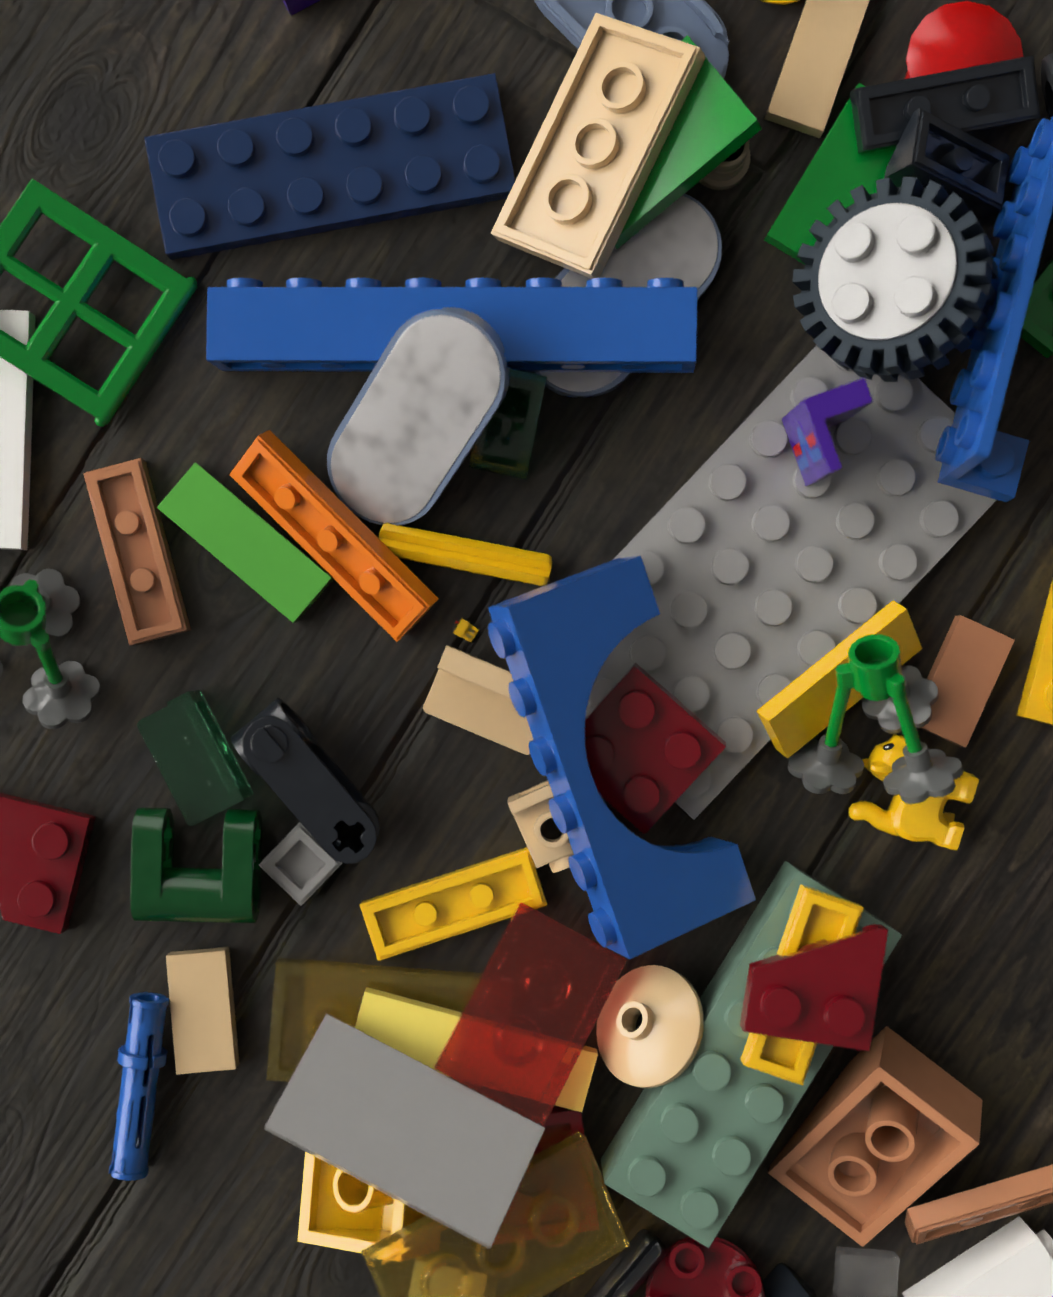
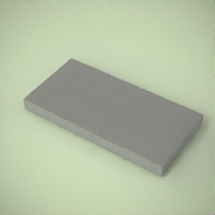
M326 1013L267 1121L265 1130L489 1249L498 1233L545 1127Z

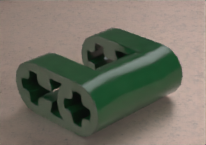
M139 807L136 810L131 836L130 909L134 921L257 922L261 900V867L259 864L262 861V819L259 810H227L223 827L222 869L173 868L174 820L171 809Z

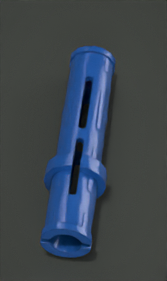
M140 992L130 995L126 1043L118 1050L117 1061L123 1068L109 1174L113 1178L125 1181L140 1180L148 1175L149 1167L147 1166L155 1114L154 1108L159 1068L164 1067L167 1060V1050L162 1047L169 998L152 992Z

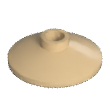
M642 966L623 975L611 987L604 998L597 1020V1044L602 1060L609 1071L622 1082L640 1088L660 1087L679 1077L696 1056L703 1035V1010L696 990L683 975L663 966ZM642 1013V1024L636 1030L637 1019Z

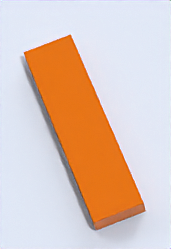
M271 430L258 435L229 475L398 642L415 626L439 598Z

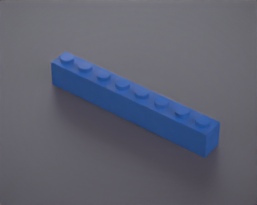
M231 278L227 280V287H207L206 360L221 371L372 372L390 340L404 323L419 313L432 309H442L443 307L462 308L484 319L497 332L505 348L503 354L507 361L509 372L694 373L696 364L697 287H684V281L677 278L650 279L647 281V287H623V281L616 278L589 279L586 281V287H562V281L554 278L526 280V287H502V282L493 278H471L465 281V287H441L442 282L432 278L407 279L405 287H382L381 281L372 278L347 279L345 287H322V281L312 278L286 280V287H263V282L257 279Z

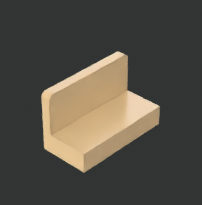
M446 646L437 667L439 670L423 705L424 712L524 755H529V741L534 739L526 717H521L511 701L508 685L513 679L510 671L451 646Z

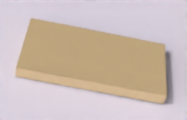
M595 13L491 234L500 242L591 279L600 278L706 57L702 49Z

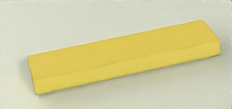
M366 987L355 1025L357 1030L445 1076L578 1112H583L598 1056L596 1048Z

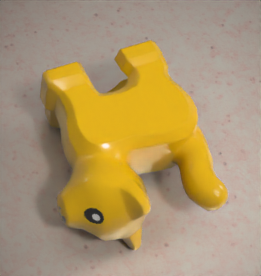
M894 734L888 741L874 746L869 758L862 759L864 767L876 778L884 781V778L892 772V764L904 756L903 748L906 746L904 736ZM963 772L959 778L954 780L956 787L950 794L943 797L929 796L925 801L917 804L904 803L900 795H894L887 810L869 801H858L852 803L849 807V816L853 820H865L879 831L893 836H899L915 842L930 841L937 846L957 851L965 827L963 823L954 821L955 814L943 813L944 806L948 800H957L970 804L974 799L979 779L971 773Z

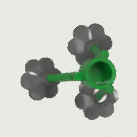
M47 568L40 571L36 576L28 573L19 574L12 580L10 587L0 592V638L15 646L32 644L36 648L43 667L36 670L32 675V687L23 695V704L27 712L38 715L43 727L58 729L67 722L78 724L88 720L93 712L91 702L99 697L101 687L97 678L86 674L80 663L66 661L59 666L49 643V635L62 637L70 632L73 627L72 614L79 609L81 598L77 590L65 585V580L60 572ZM0 660V676H1L2 673H3V665H2L1 660Z
M876 634L859 638L849 648V663L836 667L837 689L826 735L821 736L819 740H810L793 754L788 761L789 772L793 776L801 778L803 786L812 793L823 794L832 790L835 793L847 794L854 790L856 778L860 777L863 773L864 762L859 756L849 752L848 746L840 739L850 692L852 688H855L864 697L862 708L868 718L878 720L881 729L889 734L903 732L906 746L903 748L904 756L892 764V772L884 778L883 784L887 793L900 795L901 800L908 804L923 802L929 796L943 797L950 794L956 787L954 780L963 773L962 762L955 757H946L942 750L928 749L927 744L920 741L916 729L925 726L931 720L932 710L930 706L939 698L938 687L932 680L922 678L920 671L916 667H901L900 647L889 636Z

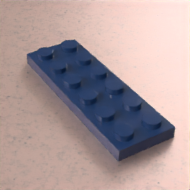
M495 73L144 137L165 254L170 260L507 199L515 183Z

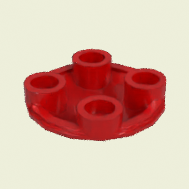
M971 1L944 4L925 16L911 35L906 55L908 71L906 72L905 79L1024 57L1021 39L1009 19L991 6Z

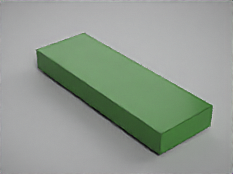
M196 462L157 507L292 623L299 621L333 580L326 571Z

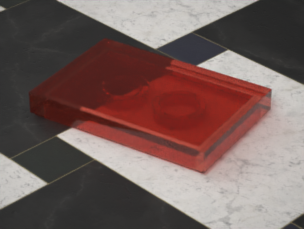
M519 902L442 1049L434 1068L544 1127L627 959L528 905Z

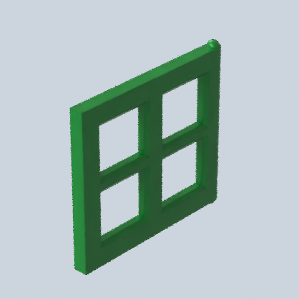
M31 178L0 225V277L6 271L52 300L54 304L27 345H24L0 329V358L95 417V424L103 427L108 425L198 288L197 280L194 277L185 278ZM42 214L92 246L64 289L14 257ZM114 261L163 292L136 335L86 304ZM77 317L127 348L99 392L49 361Z

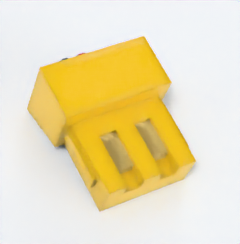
M461 618L460 621L454 622L453 628L455 629L452 633L468 642H472L479 630Z

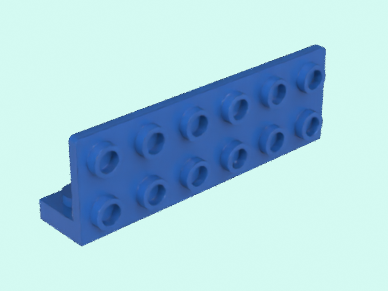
M1053 116L1050 120L1043 118L1039 122L1028 147L1020 146L1011 162L1007 182L1013 183L1014 188L1010 202L1006 201L1002 206V210L999 211L993 229V236L1000 238L996 257L992 256L998 270V279L991 280V285L996 291L994 305H984L982 312L988 320L982 331L980 332L972 327L966 335L972 343L968 347V349H971L967 369L960 370L951 391L950 404L957 406L952 426H946L942 432L935 454V460L942 463L938 483L1006 503L1015 498L1029 440L999 432L996 429L1050 219L1053 220Z

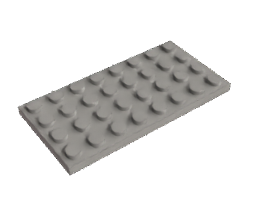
M816 345L614 558L642 557L660 615L635 628L608 656L595 679L587 705L586 716L636 662L726 742V748L675 801L693 820L770 740L756 711L891 601L894 600L899 604L996 501V499L938 483L942 463L935 460L936 449L946 426H952L955 413L919 378L911 380L905 373L898 374V382H884L878 375L874 374L872 380L865 378L873 402L847 421L828 427L842 469L817 483L805 486L782 418L803 399L863 378L858 376L852 369L847 371L838 365Z

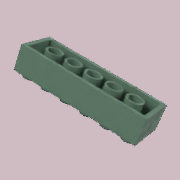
M786 860L700 998L704 1026L702 1040L693 1061L679 1077L670 1083L656 1088H644L600 1159L605 1185L707 1248L712 1244L833 1048L832 1045L817 1043L803 1086L744 1066L740 1060L749 1033L743 1032L740 1027L749 963L777 954L800 884L848 900ZM863 909L855 933L863 931L862 927L871 924L883 925L888 929L884 965L902 934Z

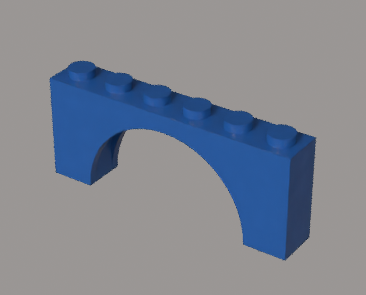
M642 557L617 558L488 607L493 621L488 624L490 641L497 655L502 659L506 658L513 679L508 685L510 698L518 714L521 717H526L534 739L529 741L530 755L539 773L547 776L554 797L549 799V809L558 829L562 833L568 834L574 854L569 857L570 870L578 886L583 891H587L593 908V912L588 915L589 924L598 943L602 947L632 959L755 901L756 898L738 844L711 836L682 845L650 844L628 830L613 815L600 796L591 776L585 748V718L595 679L608 656L629 633L646 621L660 615Z

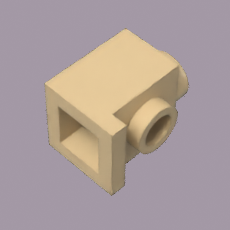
M547 780L508 797V806L517 822L536 868L549 864L552 872L555 873L569 868V857L574 854L567 833H562L556 839H548L540 831L542 823L552 818L549 809V799L554 796Z

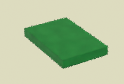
M688 35L681 40L696 46ZM707 58L704 60L617 240L616 249H619L762 129L756 117Z
M858 83V85H857L856 88H861V87H866V86L862 85L861 83ZM851 98L847 101L764 239L767 243L804 265L805 263L797 255L802 243L813 247L817 241L809 231L815 221L818 219L828 226L834 219V216L827 208L837 199L845 209L855 203L850 191L861 185L864 186L869 194L876 193V180L884 178L887 165L896 147L858 154Z

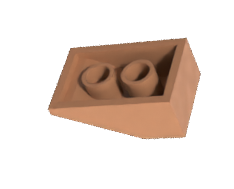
M886 1026L871 1040L870 1051L861 1050L847 1064L772 1162L768 1174L864 1247L980 1144L983 1100Z

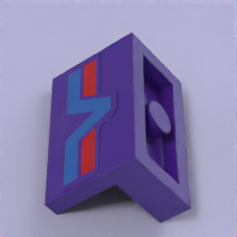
M865 377L803 399L782 418L805 486L817 483L842 469L828 427L847 421L873 402Z

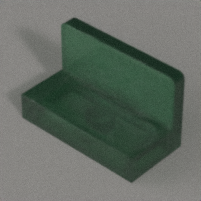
M201 690L188 691L167 702V707L138 721L137 727L188 825H196L254 795Z

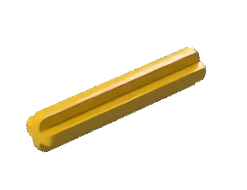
M389 523L383 524L379 532L378 538L400 559L538 586L546 585L550 578L552 557L549 554Z

